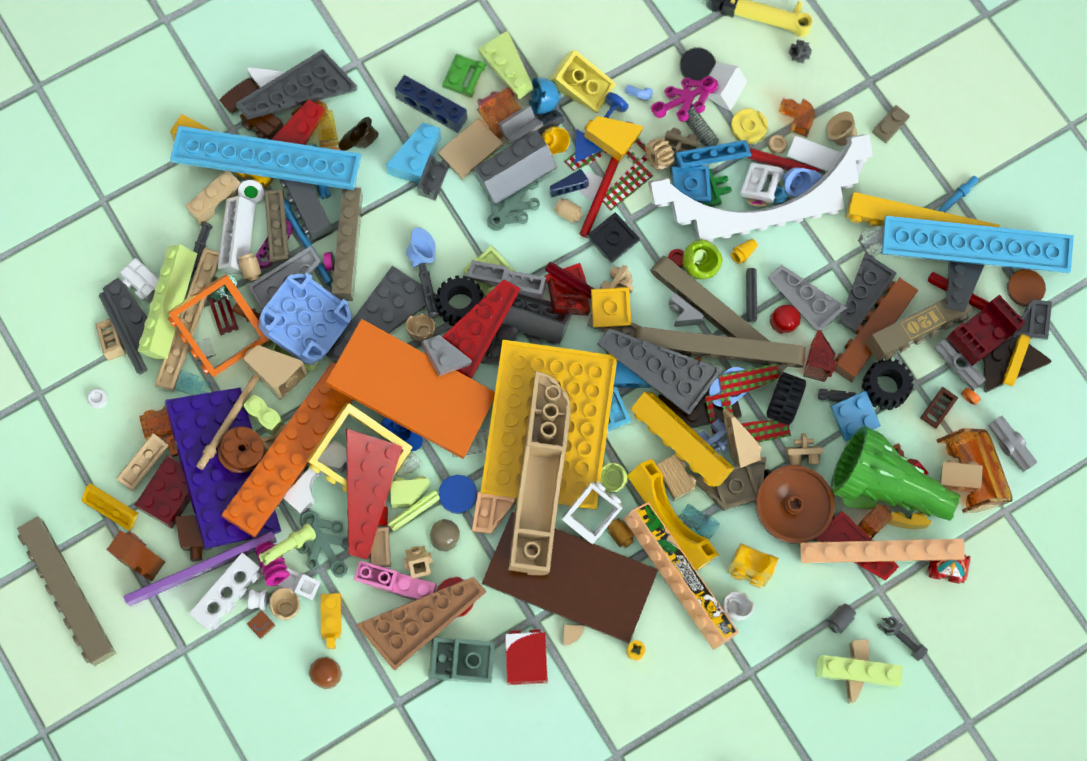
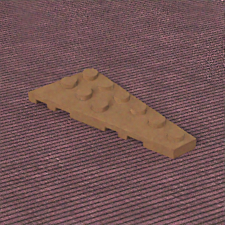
M471 577L360 622L356 626L395 671L487 591L475 577Z

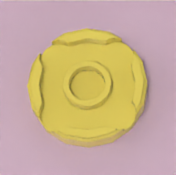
M752 108L742 109L737 112L731 123L733 136L738 141L746 140L747 144H754L762 140L766 135L768 127L766 117L760 111L757 112Z

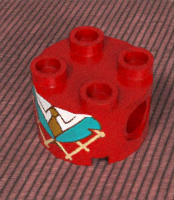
M965 555V560L929 561L927 572L929 573V578L940 580L946 577L948 582L964 583L967 581L971 556Z

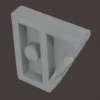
M440 335L423 340L421 343L438 377L469 366L472 363L470 358Z

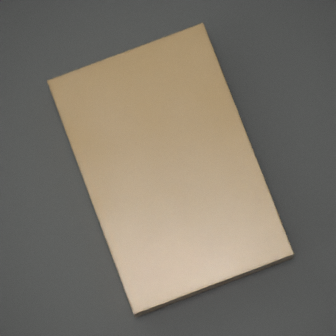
M478 118L437 153L463 180L474 171L476 166L483 163L503 146V142Z

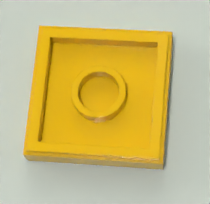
M629 287L591 289L593 328L631 326Z

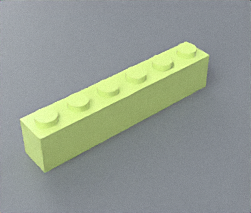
M181 244L168 246L165 252L164 263L160 269L159 280L155 286L154 297L150 304L142 337L139 341L138 352L155 360L168 358L176 327H173L167 319L170 317L168 311L184 301L197 253Z

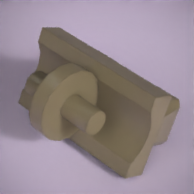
M672 128L671 131L667 130L665 134V141H668L669 145L672 146L671 149L675 151L674 157L676 152L697 148L699 141H697L696 135L688 134L687 137L682 136L681 131L677 128Z

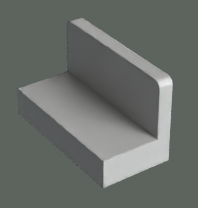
M525 105L498 123L504 139L513 144L544 126L542 121L535 118L533 110L529 105Z

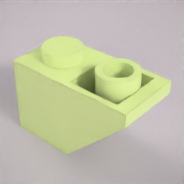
M417 476L414 477V480H406V478L394 479L390 486L392 508H407L415 504L429 489V478Z

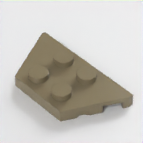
M766 457L742 468L738 465L733 466V471L720 486L713 487L707 485L703 481L702 476L695 478L697 485L723 511L755 502L758 488L764 480Z

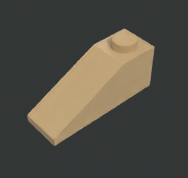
M723 410L732 461L740 468L760 461V452L762 451L760 443L750 435L728 410Z

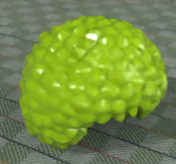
M700 239L694 240V242L686 247L682 264L690 276L704 280L712 278L718 273L723 259L717 246L710 241Z

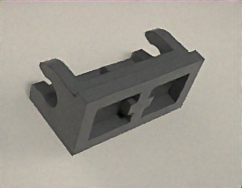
M429 156L417 186L419 196L436 201L448 171L444 160L438 162L435 156Z

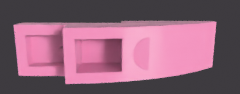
M359 561L353 579L365 585L411 600H417L434 593L437 586L436 583L411 578V576L398 573L397 571Z

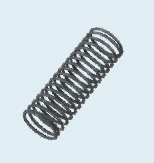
M700 113L694 114L685 121L700 143L704 145L703 147H709L708 145L715 141L714 145L719 142V139L716 138L717 136L711 131L712 129L706 124L707 122L701 117Z

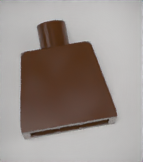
M195 515L175 516L180 547L183 551H190V561H201L202 550H210L211 548L204 549Z

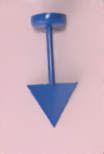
M608 92L605 96V101L610 106V109L604 116L605 118H609L614 110L623 113L629 108L628 103L619 95ZM578 129L576 132L575 163L602 150L585 138V133Z

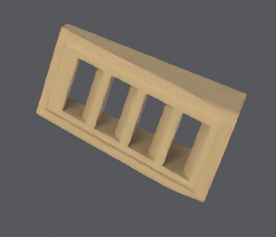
M107 319L96 323L102 351L107 360L110 361L125 355L124 346L111 320ZM112 326L111 329L102 332L103 329H106V328H109V327Z

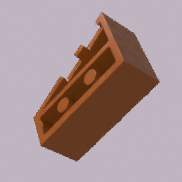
M120 530L107 548V551L117 560L151 582L165 564L164 560L145 547L146 544L129 530L127 533Z

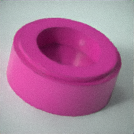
M326 252L324 254V265L327 271H334L335 259L333 252Z

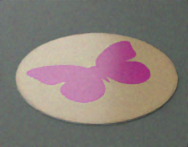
M747 198V202L752 206L762 207L768 205V203L762 200Z

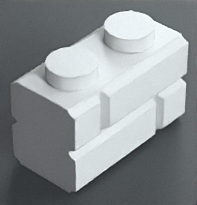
M134 258L120 272L123 278L121 281L127 288L133 287L136 290L135 295L141 301L146 299L150 303L153 300L155 286L159 278L137 258Z

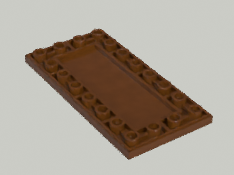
M511 512L482 585L629 644L658 569L555 529L550 572L548 574L527 575L526 572L508 570L515 512Z

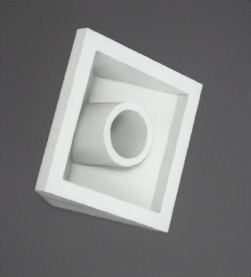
M717 62L709 76L717 80L718 88L713 93H710L707 98L730 112L744 89L747 80L738 66Z

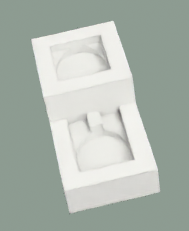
M287 568L290 576L276 586L290 588L295 594L313 600L321 582Z

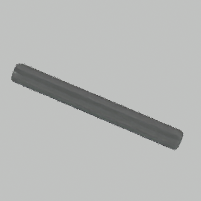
M103 291L99 294V298L136 372L141 375L147 371V367L110 293Z

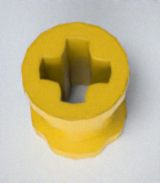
M635 640L628 645L626 653L629 659L638 661L643 657L645 645L641 641ZM633 646H635L636 649H641L639 651V655L631 652L633 650Z

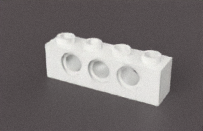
M241 553L191 610L189 615L209 632L212 629H217L222 623V617L225 614L231 613L235 608L234 604L236 601L246 596L249 586L259 581L262 576L261 568L244 553ZM239 574H245L246 578L243 582H236ZM226 589H232V595L224 598L223 592ZM214 604H218V611L216 613H210V607Z

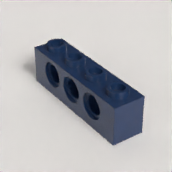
M406 75L402 77L395 87L396 99L457 133L467 120V109Z

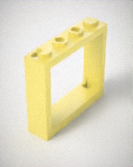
M345 403L306 461L310 464L309 468L317 474L322 472L326 475L325 479L333 485L337 482L343 486L341 490L346 494V480L317 460L347 415L387 442L403 446L395 473L413 448L350 403Z

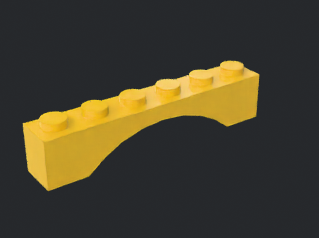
M652 458L640 463L628 474L629 480L643 501L650 503L696 571L705 567L719 555L708 538L700 536L689 529L676 515L665 492L663 474Z

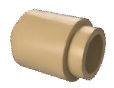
M561 198L554 208L558 216L572 224L575 221L578 222L583 215V212H581L582 207L568 199L564 200Z
M253 253L240 256V262L238 263L243 278H248L249 282L259 279V274H262L257 257H254Z

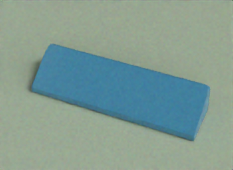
M746 140L676 152L674 161L680 169L750 157L751 153Z

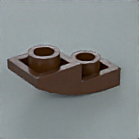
M249 77L229 90L219 101L229 113L233 114L238 109L236 102L253 93L259 87Z

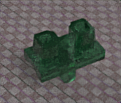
M227 274L236 286V278L230 274ZM215 275L210 278L212 282L218 279ZM225 285L209 294L215 302L223 297L227 300L233 297Z

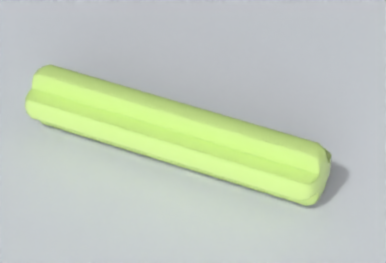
M436 491L430 492L388 522L390 528L396 531L439 501L438 493Z

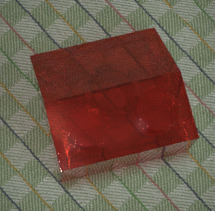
M820 330L816 331L811 342L803 377L825 382L835 371L837 361L834 360V350Z

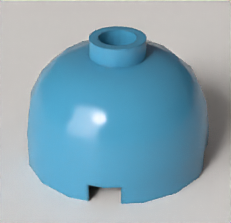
M542 77L533 78L531 83L534 90L529 93L532 94V101L529 100V106H531L534 114H547L556 108L558 102H560L561 93L552 80Z

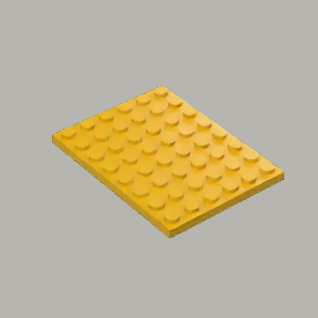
M502 340L480 493L517 499L536 371L547 374L558 381L561 388L566 391L570 402L567 447L558 504L571 506L591 481L594 483L600 482L617 360L609 354ZM592 489L578 507L597 510L599 494Z

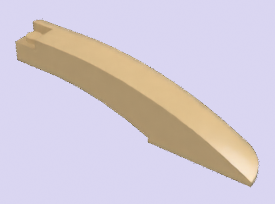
M537 371L535 372L522 456L508 569L526 572L527 575H546L550 572L556 514L570 420V402L566 391L561 388L558 381Z

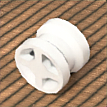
M251 589L248 597V609L260 608V610H266L267 590L256 592Z

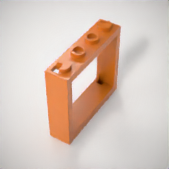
M224 274L168 311L170 317L167 319L173 327L178 326L181 331L179 336L184 343L189 342L192 347L190 352L195 359L200 358L203 362L200 365L206 375L210 373L212 377L243 358L250 348H254L257 345L261 346L270 340L258 328L259 320L227 274ZM225 285L260 338L213 368L177 315Z

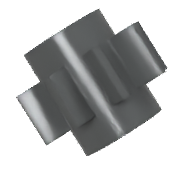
M797 40L796 44H791L789 54L792 57V61L804 63V59H810L812 50L809 42Z

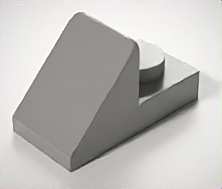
M676 293L670 297L669 305L671 310L681 314L675 320L674 327L700 325L703 322L704 315Z

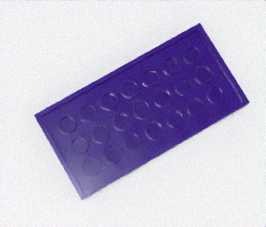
M240 387L168 399L164 402L204 549L255 539L269 532H273V534L281 532L276 510L255 538L222 518V513L256 466L246 473L231 472L220 463L217 452L212 459H209L203 470L196 466L203 455L202 452L206 445L211 443L241 395ZM244 405L227 432L235 427H248L252 429Z

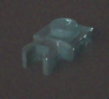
M180 371L175 390L194 395L195 390L199 394H204L208 392H204L202 387H211V383L209 381L198 382L199 376Z

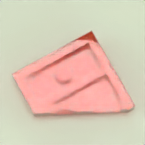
M549 279L548 288L553 313L589 315L590 306L587 295L576 292L567 285L564 288L556 284L555 279Z

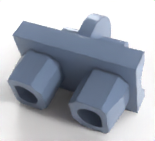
M717 419L710 425L716 433L710 438L705 430L698 435L710 446L716 443L717 445L713 449L717 452L721 449L726 453L725 445L729 443L728 438L726 437L720 441L727 434L726 426Z

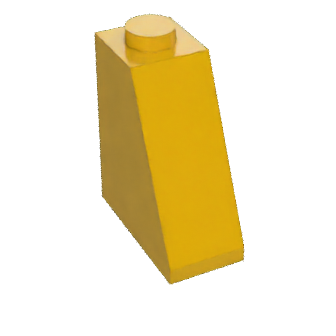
M596 116L593 121L590 119L584 127L586 130L584 137L620 162L640 136L643 127Z

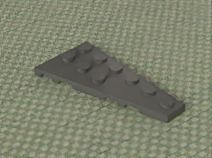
M322 49L236 102V107L248 120L301 106L308 100L316 102L357 91L358 86Z

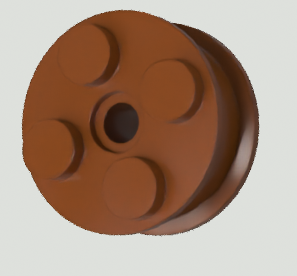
M235 427L226 432L217 449L218 459L227 470L234 473H246L251 471L261 460L264 453V444L259 434L248 427Z

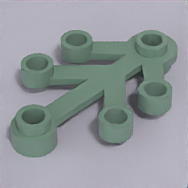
M538 180L516 192L512 198L508 197L503 200L504 207L500 212L498 204L494 205L488 196L492 214L487 219L489 228L499 231L506 224H526L528 222V214L524 211L519 212L517 216L507 215L511 211L529 209L535 211L539 209L540 201L537 198H531L529 202L518 203L528 190H533L538 186ZM536 202L537 206H532L531 203ZM520 216H525L526 219H525V220H521L519 217H520ZM494 219H499L500 222H499V223H494L493 220H494Z
M314 511L304 512L300 516V525L307 524V519L313 518V522L309 525L316 534L310 558L306 562L307 567L310 570H316L319 567L318 557L322 548L332 564L331 571L333 575L338 578L344 577L347 574L348 568L343 561L337 559L328 543L340 545L343 549L348 550V547L343 545L347 537L342 538L324 534L318 528H329L334 533H340L343 529L342 523L338 520L319 519ZM335 524L340 525V528L338 530L333 529V526ZM307 542L304 543L306 545L305 550L301 551L297 548L299 553L305 554L308 552L309 546ZM311 561H316L314 567L309 566ZM343 567V572L337 573L336 569Z

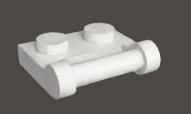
M751 163L741 190V197L762 200L768 204L773 203L775 199L774 193L784 170L780 167ZM768 174L773 175L768 191L762 192Z

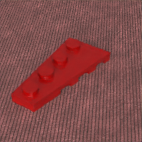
M308 100L271 140L306 145L326 109Z
M843 511L831 521L828 528L820 536L815 538L818 542L873 541ZM894 561L854 562L884 581L899 568Z

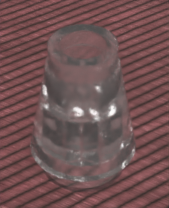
M411 451L395 474L399 478H404L420 468L419 465L422 461Z

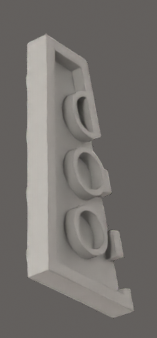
M309 246L247 287L263 310L287 277L291 274H311L322 262L312 246Z
M783 265L768 276V279L818 333L847 309L845 305L825 294Z

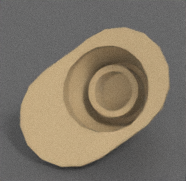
M851 112L838 113L827 124L828 137L838 146L846 145V137L857 135L854 116Z

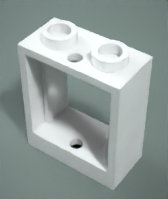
M591 481L562 516V520L591 544L598 539L623 508L620 504L621 499L614 494L610 496L605 492L606 487L598 481L596 483ZM592 489L614 506L594 532L572 515Z

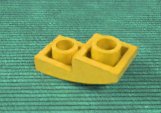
M891 512L886 523L905 529H925L931 524V520L921 513H913L908 519L901 512Z

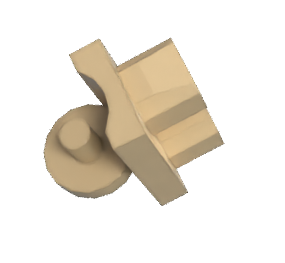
M623 265L621 268L613 266L609 275L614 280L612 283L604 281L600 289L629 287V293H632L634 290L633 286H631L633 279H631L632 274L628 271V266Z
M801 433L800 439H794V445H801V447H785V453L788 455L790 465H801L802 454H808V464H819L823 447L807 446V444H814V439H807L806 433Z

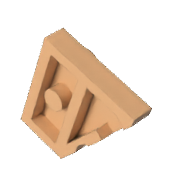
M478 492L472 532L492 535L515 503V498Z

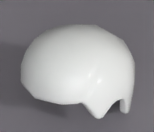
M738 591L730 592L723 598L722 609L729 619L742 621L753 613L754 602L749 600L747 594Z

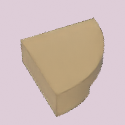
M564 625L563 646L576 642L581 637L584 626Z

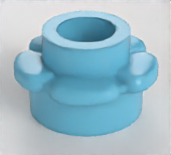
M776 187L773 203L782 204L787 200L788 194L783 187Z

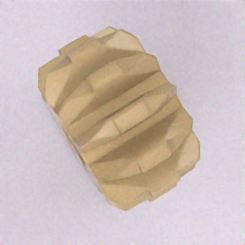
M663 137L653 139L647 143L645 147L647 153L645 155L648 157L651 166L655 167L656 170L670 167L675 160L674 152L671 149L672 146Z

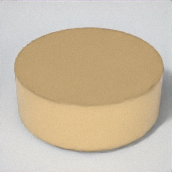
M781 135L772 136L768 142V149L773 154L783 153L787 146L786 139Z

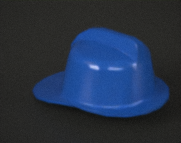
M388 418L383 419L381 425L413 447L411 451L420 449L423 443L421 436Z

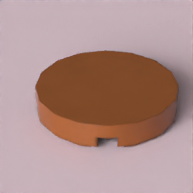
M1022 269L1010 277L1007 289L1010 298L1016 304L1028 306L1033 299L1041 300L1044 297L1046 284L1037 272Z

